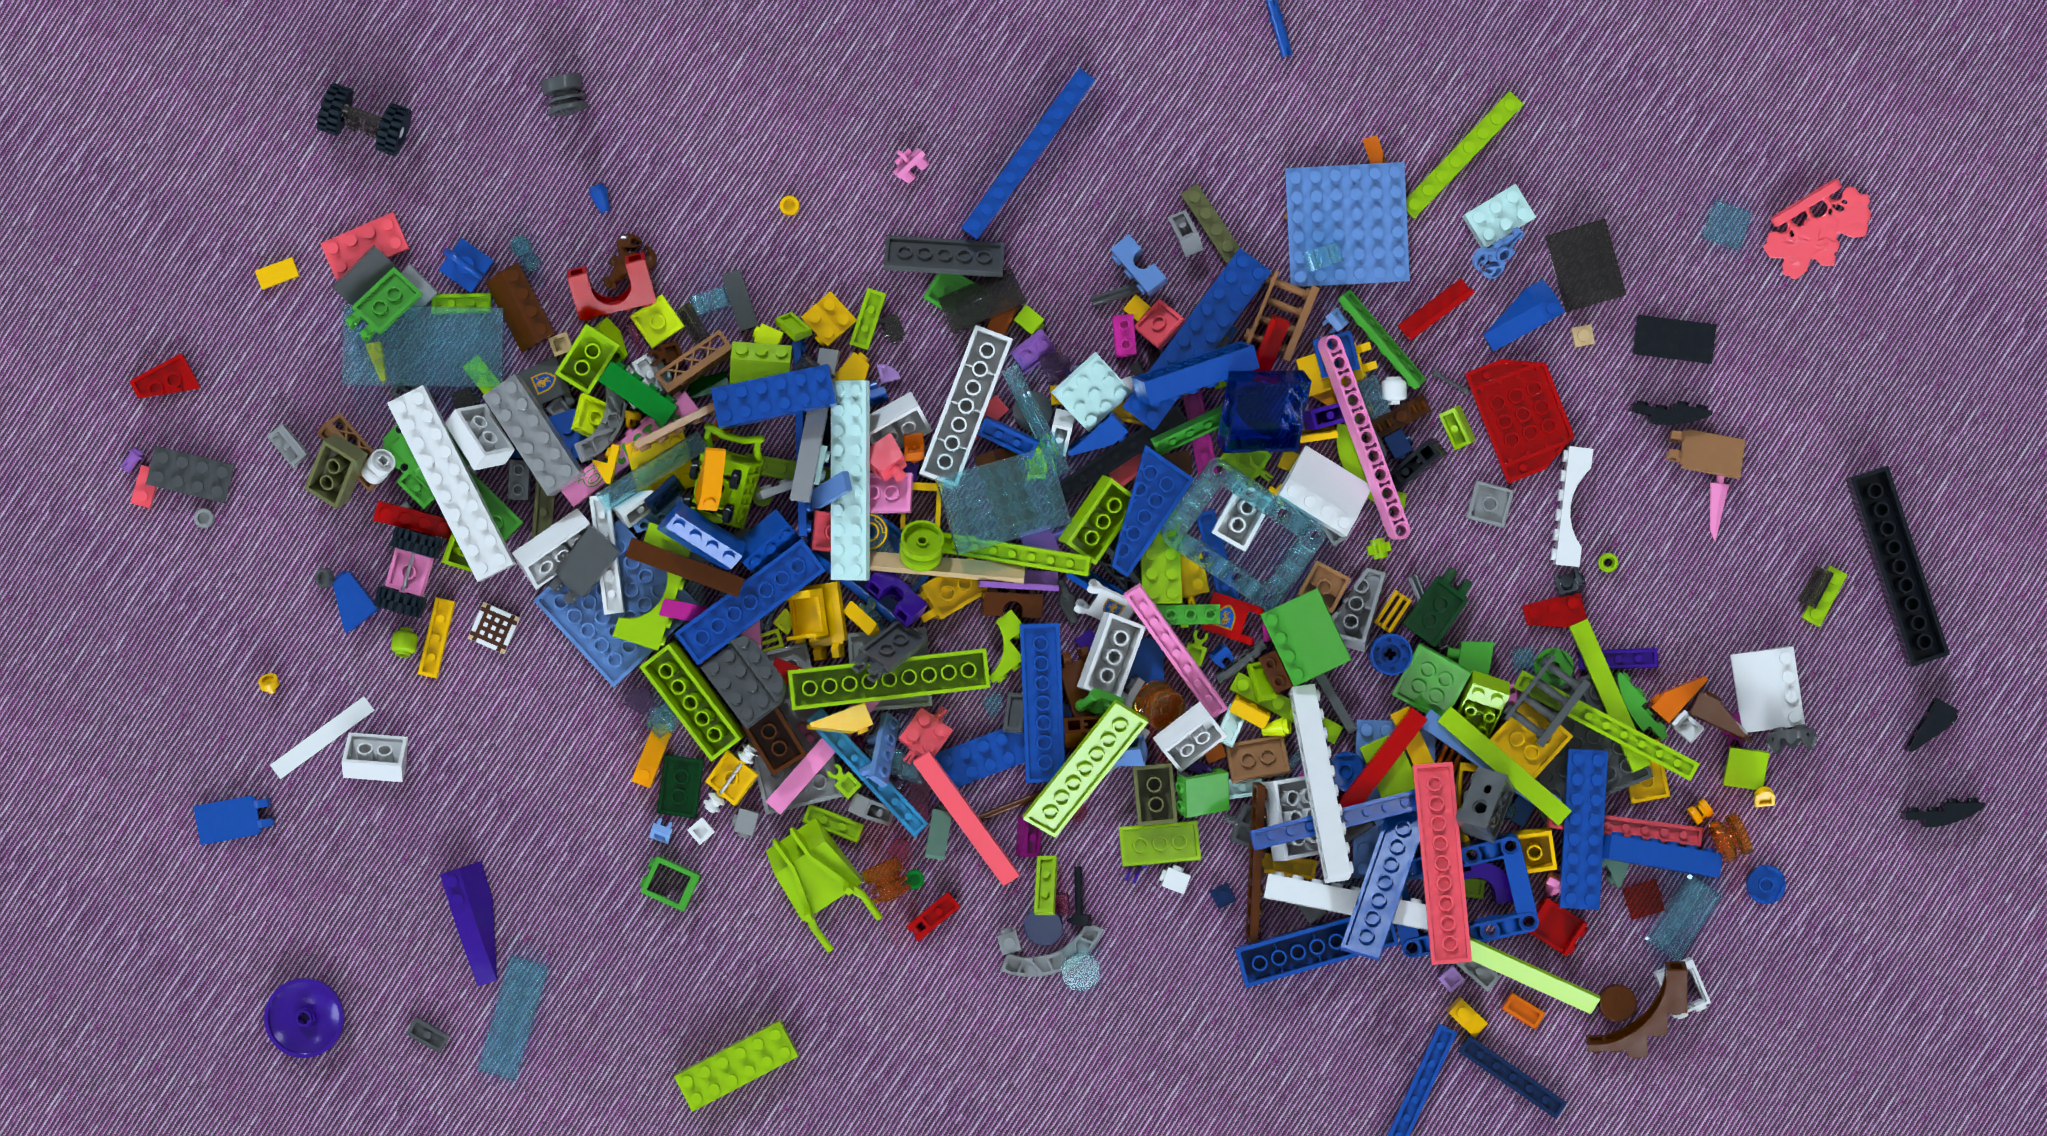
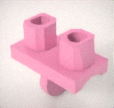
M909 148L904 153L898 149L896 153L899 157L894 161L898 167L892 173L897 178L910 184L916 177L910 169L916 165L923 171L929 165L924 157L926 154L919 148L913 153Z

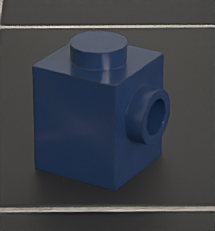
M1402 429L1382 438L1392 459L1398 458L1400 461L1409 456L1408 452L1412 450L1413 442L1408 434H1404Z

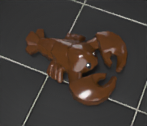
M625 234L617 240L616 248L619 258L613 254L609 264L614 266L609 277L603 276L602 278L604 285L608 289L612 288L615 290L617 288L615 283L624 277L630 282L625 265V256L637 253L634 251L626 252V249H636L639 247L637 244H632V242L635 241L642 244L643 241L640 237L634 234ZM646 245L645 248L648 251L646 260L651 271L656 266L657 257L653 249Z

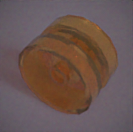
M1161 680L1145 684L1135 698L1134 706L1136 712L1148 718V724L1159 731L1169 726L1183 715L1186 710L1183 696L1167 682Z
M1736 813L1725 816V825L1720 820L1709 823V830L1719 853L1723 854L1722 858L1726 863L1737 860V851L1742 856L1753 853V846L1749 835Z

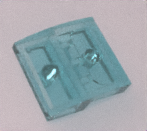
M1376 375L1357 382L1370 420L1391 411ZM1351 396L1348 397V402L1350 405H1352L1353 399ZM1356 414L1355 421L1358 424L1360 419L1359 416Z

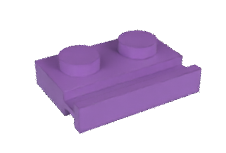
M1041 328L1010 353L1024 373L1027 374L1057 351V349Z

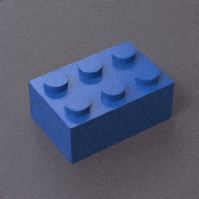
M775 509L740 538L746 543L740 560L755 574L802 538L780 512Z

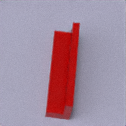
M1460 278L1397 326L1406 339L1411 341L1475 292L1472 288L1469 289L1462 278Z
M1274 314L1271 315L1256 353L1260 368L1255 369L1253 374L1247 375L1242 389L1243 392L1248 393L1249 390H1257L1260 395L1262 394L1291 321Z

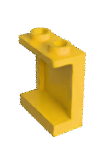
M822 588L798 591L786 600L789 602L793 636L786 637L787 641L794 640V644L805 643L806 638H809V642L820 641L821 636L828 635Z

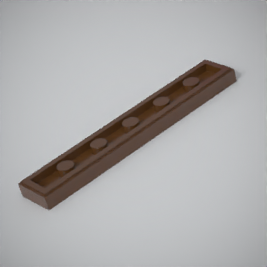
M631 538L625 557L736 597H739L745 580L743 577L635 538Z

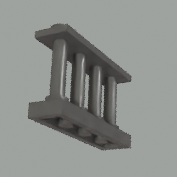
M1553 655L1544 657L1539 664L1541 669L1514 705L1509 704L1503 712L1505 714L1503 719L1508 721L1512 717L1534 733L1537 738L1535 743L1541 747H1544L1591 684L1586 679L1576 681L1553 664L1552 661L1555 659ZM1546 669L1572 687L1571 689L1574 692L1570 697H1564L1540 679ZM1534 685L1560 703L1561 709L1558 713H1552L1528 695ZM1522 701L1548 719L1549 725L1546 729H1540L1516 711Z

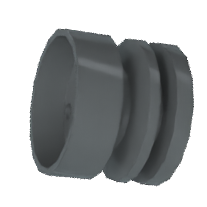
M581 73L562 74L540 82L543 95L553 96L552 99L545 102L546 106L552 107L547 110L548 116H569L589 107L587 101H581L586 98V94L576 93L577 90L584 87Z

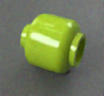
M401 627L400 630L393 632L391 650L398 657H410L417 649V634L412 632L411 628Z

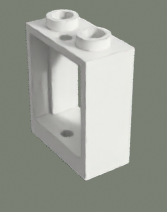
M1688 957L1681 961H1685L1687 970L1689 969L1701 997L1687 1004L1688 1012L1693 1010L1698 1012L1706 1009V1005L1711 1002L1693 959ZM1665 967L1653 972L1659 989L1663 983ZM1682 1013L1680 1015H1670L1673 1018L1677 1017V1019H1682L1687 1017L1689 1014Z

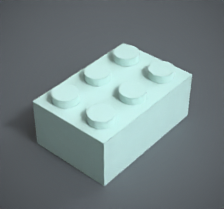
M1514 184L1469 211L1462 218L1479 246L1487 248L1500 238L1502 239L1512 233L1513 228L1522 227L1535 219L1536 216L1518 186Z

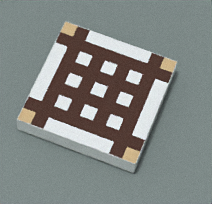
M483 602L468 639L505 654L520 617Z

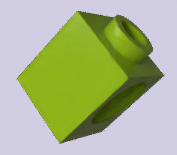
M1025 305L1014 319V322L1031 336L1045 327L1043 324L1045 319L1028 305Z

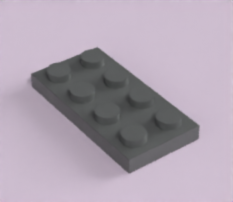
M155 446L146 484L225 503L234 465Z

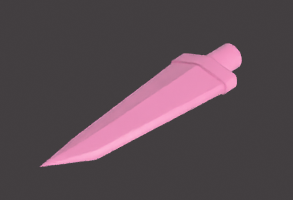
M1719 475L1716 476V483L1710 482V532L1715 542L1729 485L1724 484V476Z

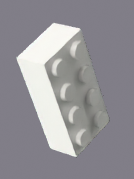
M1104 612L1077 687L1087 691L1098 688L1121 697L1146 627L1118 615Z

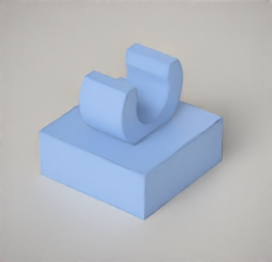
M1335 308L1325 317L1326 320L1322 324L1330 323L1333 326L1329 331L1331 334L1335 331L1339 332L1349 321L1338 308Z
M659 818L657 824L653 823L649 838L668 844L673 830L671 829L672 822H669L668 826L665 827L661 825L662 819Z

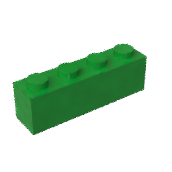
M611 361L598 381L661 425L666 426L679 407L675 404L677 400L669 394L665 397L659 393L661 389L653 383L648 385L643 382L644 377L634 371L632 374L627 371L628 366L621 361Z

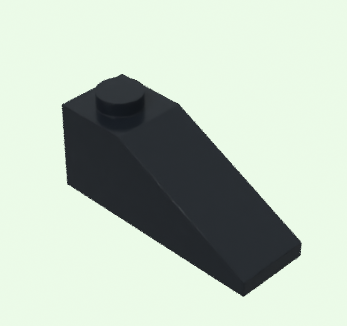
M1436 438L1425 441L1390 472L1397 492L1432 468L1448 454Z
M1932 698L1904 750L1913 752L1949 728L1950 725L1956 722L1958 710L1938 698Z

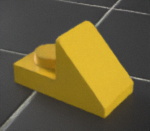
M612 444L611 448H607L605 459H608L607 463L592 459L606 484L612 485L622 446Z

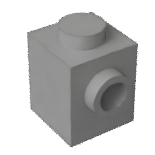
M740 807L738 815L734 814L731 826H735L733 831L738 832L737 836L749 838V836L754 835L760 812Z
M1011 927L1000 930L997 938L1002 955L1022 950L1016 929L1012 930Z

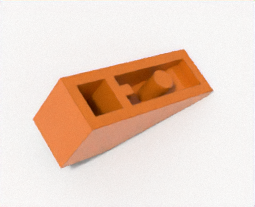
M1700 676L1662 691L1660 694L1656 693L1649 702L1651 704L1648 707L1663 721L1670 723L1707 682L1708 678Z

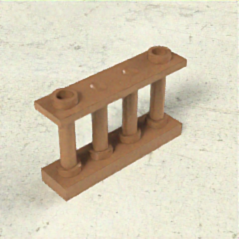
M1275 270L1274 274L1270 273L1265 284L1269 286L1251 329L1247 328L1243 339L1248 344H1250L1251 340L1259 344L1261 343L1263 336L1254 332L1259 322L1265 325L1269 323L1270 318L1262 315L1266 304L1295 315V318H1297L1295 326H1289L1286 332L1287 336L1290 337L1288 344H1282L1279 350L1280 354L1283 355L1281 360L1289 363L1320 288L1312 285L1310 289L1306 288L1305 290L1278 279L1279 271ZM1273 286L1301 296L1305 300L1303 307L1299 306L1297 308L1270 297Z

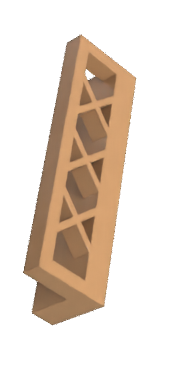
M719 329L654 375L665 392L673 396L729 358L732 346ZM717 337H720L724 342V345L720 348H711L712 341ZM700 349L707 350L706 357L702 360L695 359V354ZM682 361L691 362L690 368L687 371L678 370L679 364ZM666 372L674 373V379L668 384L661 378Z
M341 413L324 423L317 432L323 440L335 433L347 440V436L353 437L357 441L355 446L367 452L369 456L374 452ZM338 420L343 425V430H338L333 423ZM360 472L358 480L369 492L375 489L378 484L367 482Z

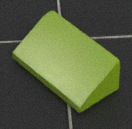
M1460 405L1438 414L1454 450L1476 441Z

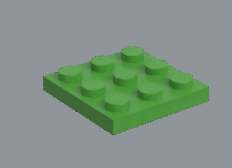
M1419 643L1409 667L1402 674L1392 695L1426 714L1431 709L1442 716L1450 706L1453 708L1473 671Z

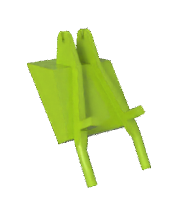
M814 818L798 830L791 827L789 829L791 834L781 841L774 838L772 840L773 846L767 849L766 853L774 875L801 920L808 922L810 930L829 953L834 947L818 927L814 914L843 895L847 894L850 896L854 894L863 901L877 921L883 915L866 892L858 886L863 883L862 876L819 820Z

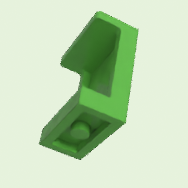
M1217 767L1212 768V773L1189 777L1177 775L1175 788L1178 801L1176 802V808L1179 814L1190 818L1230 810L1227 771Z

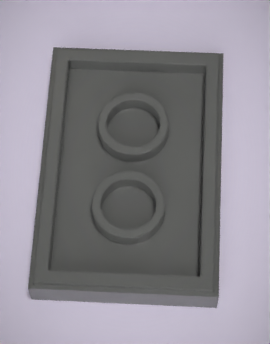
M373 245L332 288L353 306L393 267L400 273L402 271Z

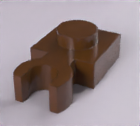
M673 341L660 345L657 348L658 350H651L647 357L654 356L656 358L650 364L651 366H657L661 361H663L664 366H667L683 354L678 342Z

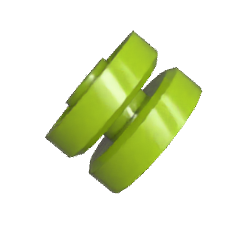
M917 520L905 526L901 533L899 557L902 563L909 569L926 572L938 566L942 559L944 534L941 528L927 520Z

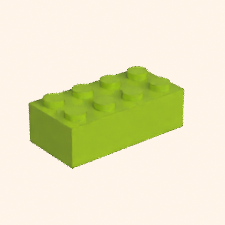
M1102 475L1058 541L1076 554L1092 556L1091 564L1096 565L1121 530L1131 493L1112 478Z

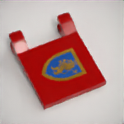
M1213 591L1209 604H1220V624H1202L1201 629L1252 645L1254 638L1241 633L1248 612L1261 615L1264 612V608Z

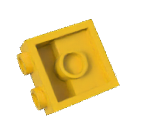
M831 291L801 316L804 320L803 322L817 334L814 338L820 345L826 344L828 347L857 322V319Z

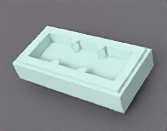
M1230 703L1220 724L1227 737L1220 743L1232 748L1245 720L1229 711Z

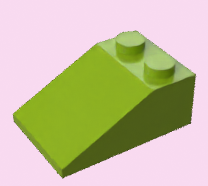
M586 323L555 374L589 395L620 344Z

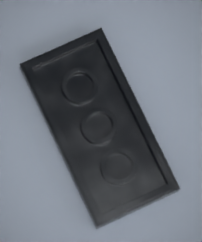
M1637 315L1632 354L1712 364L1717 324Z

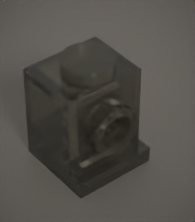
M897 313L879 320L880 325H885L882 331L886 339L890 338L892 345L903 342V338L906 335Z

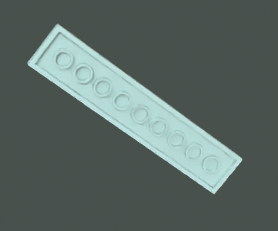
M870 380L834 381L838 406L831 407V478L842 471H848L852 491L831 502V580L867 581L870 580Z

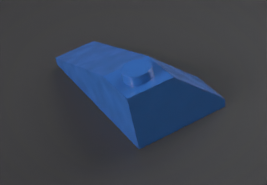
M1542 279L1526 288L1483 335L1492 352L1565 313L1555 293Z

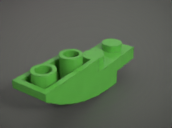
M1617 671L1614 674L1615 682L1633 723L1643 732L1649 728L1659 740L1663 741L1669 736L1665 732L1667 728L1660 721L1656 722L1652 718L1654 714L1646 706L1642 707L1647 702L1644 698L1646 694L1641 688H1635L1630 683L1633 680L1628 674Z

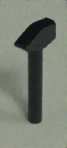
M1082 866L1074 867L1075 916L1067 919V922L1076 926H1091V914H1083Z

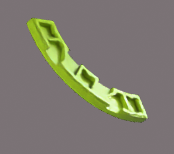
M1336 424L1338 432L1336 446L1342 467L1367 482L1347 425ZM1383 489L1382 495L1384 498H1386L1387 492L1385 489ZM1370 491L1367 498L1375 503L1372 493ZM1397 492L1404 510L1407 493Z

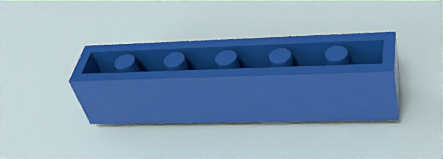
M1612 832V835H1604L1602 859L1710 878H1720L1723 854L1716 853V849L1704 848L1703 851L1697 850L1698 846L1686 844V847H1680L1678 842L1667 841V844H1663L1660 839L1649 838V841L1642 840V836L1631 835L1629 838L1624 837V833Z

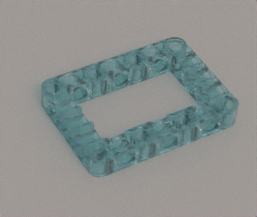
M1213 458L1208 462L1161 528L1162 538L1167 545L1266 610H1271L1277 606L1325 540V533L1317 522L1221 458ZM1216 466L1223 467L1220 473L1213 472ZM1221 485L1299 537L1292 548L1286 551L1287 555L1279 566H1275V571L1268 581L1260 582L1249 571L1234 561L1227 560L1216 549L1198 538L1197 540L1187 533ZM1250 487L1255 488V491H1254L1253 494H1251V495L1245 494V492H1246V490H1247L1248 488H1250ZM1281 509L1287 510L1284 516H1278V512ZM1169 531H1176L1174 537H1167ZM1312 531H1319L1316 537H1309ZM1202 552H1208V556L1206 558H1199V555ZM1233 574H1240V577L1237 580L1231 579V576ZM1265 595H1272V598L1269 601L1263 600Z

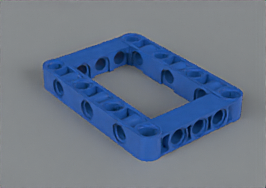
M1507 832L1497 835L1494 843L1481 839L1461 843L1463 867L1504 859L1516 909L1513 913L1500 916L1495 914L1468 922L1470 937L1481 942H1487L1534 931L1539 925V919L1519 837L1515 833ZM1512 840L1516 843L1512 848L1505 846L1507 841ZM1473 849L1477 853L1475 856L1469 857L1466 855V852ZM1420 852L1416 853L1407 880L1423 877ZM1406 884L1402 900L1410 901V893ZM1527 916H1531L1534 918V920L1531 923H1525L1523 921V919ZM1396 924L1404 955L1409 958H1416L1430 954L1428 932L1421 933L1417 928ZM1487 925H1493L1495 927V929L1491 932H1487L1484 930V928ZM1414 942L1417 944V947L1415 949H1408L1407 944Z

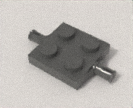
M1242 802L1236 817L1225 813L1224 816L1227 818L1223 817L1222 820L1233 824L1228 840L1249 847L1251 805ZM1267 819L1264 820V827H1268Z

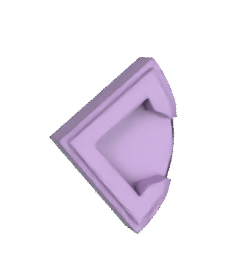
M885 364L877 365L882 384L901 379L898 372L891 366Z

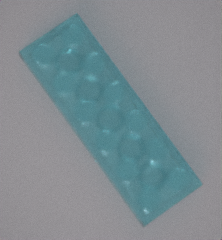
M513 955L510 956L477 1070L513 1081L517 1080L550 966Z

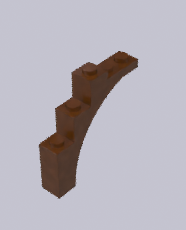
M1685 961L1665 962L1663 983L1657 997L1651 1006L1634 1022L1606 1035H1586L1587 1052L1626 1051L1627 1057L1634 1059L1648 1057L1647 1036L1660 1037L1667 1035V1014L1680 1015L1688 1013L1687 967Z

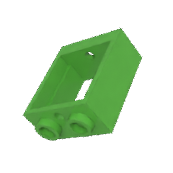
M657 855L656 859L652 857L648 865L650 872L648 876H643L639 885L642 887L641 893L684 912L702 874L661 855ZM659 863L691 877L679 903L648 889Z

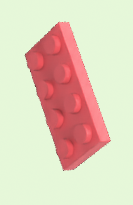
M394 212L320 243L336 280H339L373 245L388 258L410 249Z

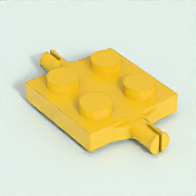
M1183 542L1180 543L1182 598H1187L1188 605H1196L1195 597L1197 595L1210 592L1203 554H1186Z

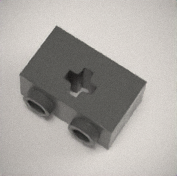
M510 460L508 500L531 501L532 471L524 460Z

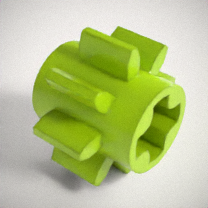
M1384 537L1370 540L1371 546H1366L1368 556L1373 555L1374 560L1388 557L1387 551H1392L1390 541L1385 542Z

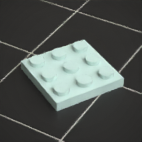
M1094 352L1051 393L1089 432L1126 399L1132 391L1105 361Z

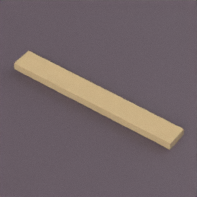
M870 551L871 571L1024 583L1025 566L942 557L939 565L934 569L920 572L906 567L902 563L899 553Z

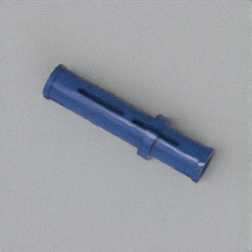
M1265 0L1270 15L1268 19L1269 22H1272L1281 58L1291 56L1293 52L1283 21L1285 17L1284 14H1281L1278 0Z

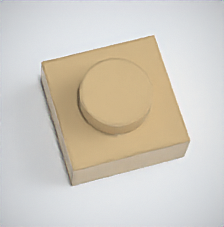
M1591 324L1571 328L1574 348L1595 344Z
M567 331L548 338L555 357L568 353L572 347Z

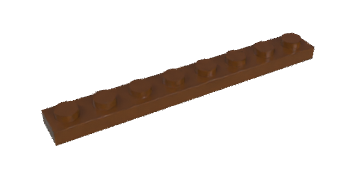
M1261 782L1252 783L1250 831L1264 828V820L1267 817V810L1264 806L1265 800L1268 798V791ZM1251 838L1249 846L1245 937L1250 942H1258V936L1261 935L1259 916H1262L1260 897L1263 896L1261 878L1264 877L1262 858L1265 857V848L1254 851Z

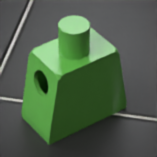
M1460 641L1459 649L1447 648L1446 657L1455 660L1456 663L1471 671L1475 670L1489 675L1494 642Z

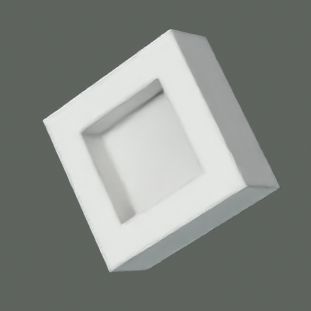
M703 817L687 830L699 845L715 833L714 829Z

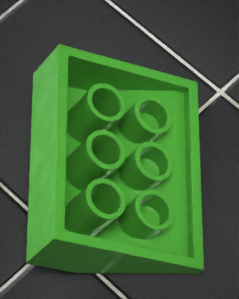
M1318 588L1260 615L1294 687L1352 660Z

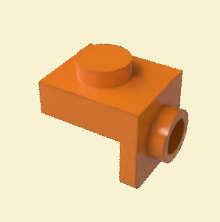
M923 433L905 434L903 436L905 461L917 463L925 459L926 449Z

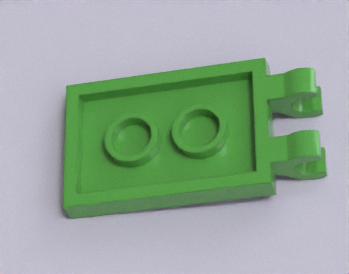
M393 267L351 307L354 313L345 320L347 322L346 325L353 330L361 319L367 323L368 326L359 333L361 339L367 343L375 332L379 335L383 334L423 294Z

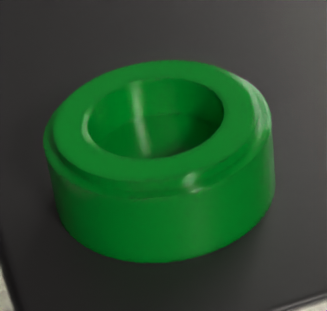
M917 869L909 870L904 877V882L908 888L918 889L924 883V875Z

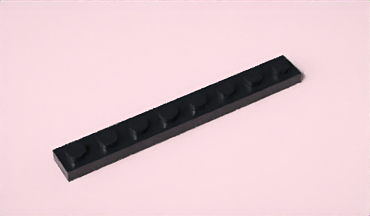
M1174 406L1168 411L1154 431L1145 425L1045 491L1046 495L1054 507H1058L1098 481L1102 475H1107L1142 452L1144 445L1151 446V438L1175 428L1188 420L1179 406Z

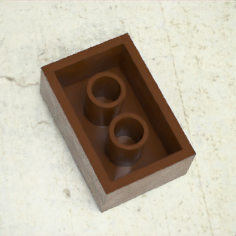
M779 706L748 730L742 724L772 776L807 755L805 748Z

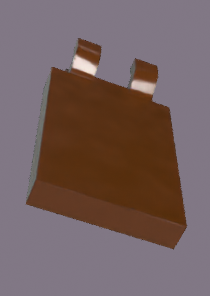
M1088 646L1076 649L1080 659L1073 662L1070 652L1062 653V686L1072 717L1096 716L1092 712L1086 710L1079 712L1075 708V703L1079 699H1084L1089 695V691L1077 687L1089 654Z

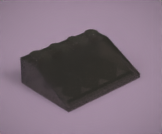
M1606 219L1545 236L1565 312L1626 296Z

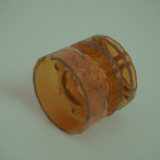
M899 856L861 872L866 885L873 883L876 885V887L869 891V894L879 892L878 896L872 898L874 904L891 901L902 896L907 890L912 888L910 883L900 884L907 880L908 877L897 876V873L904 869Z

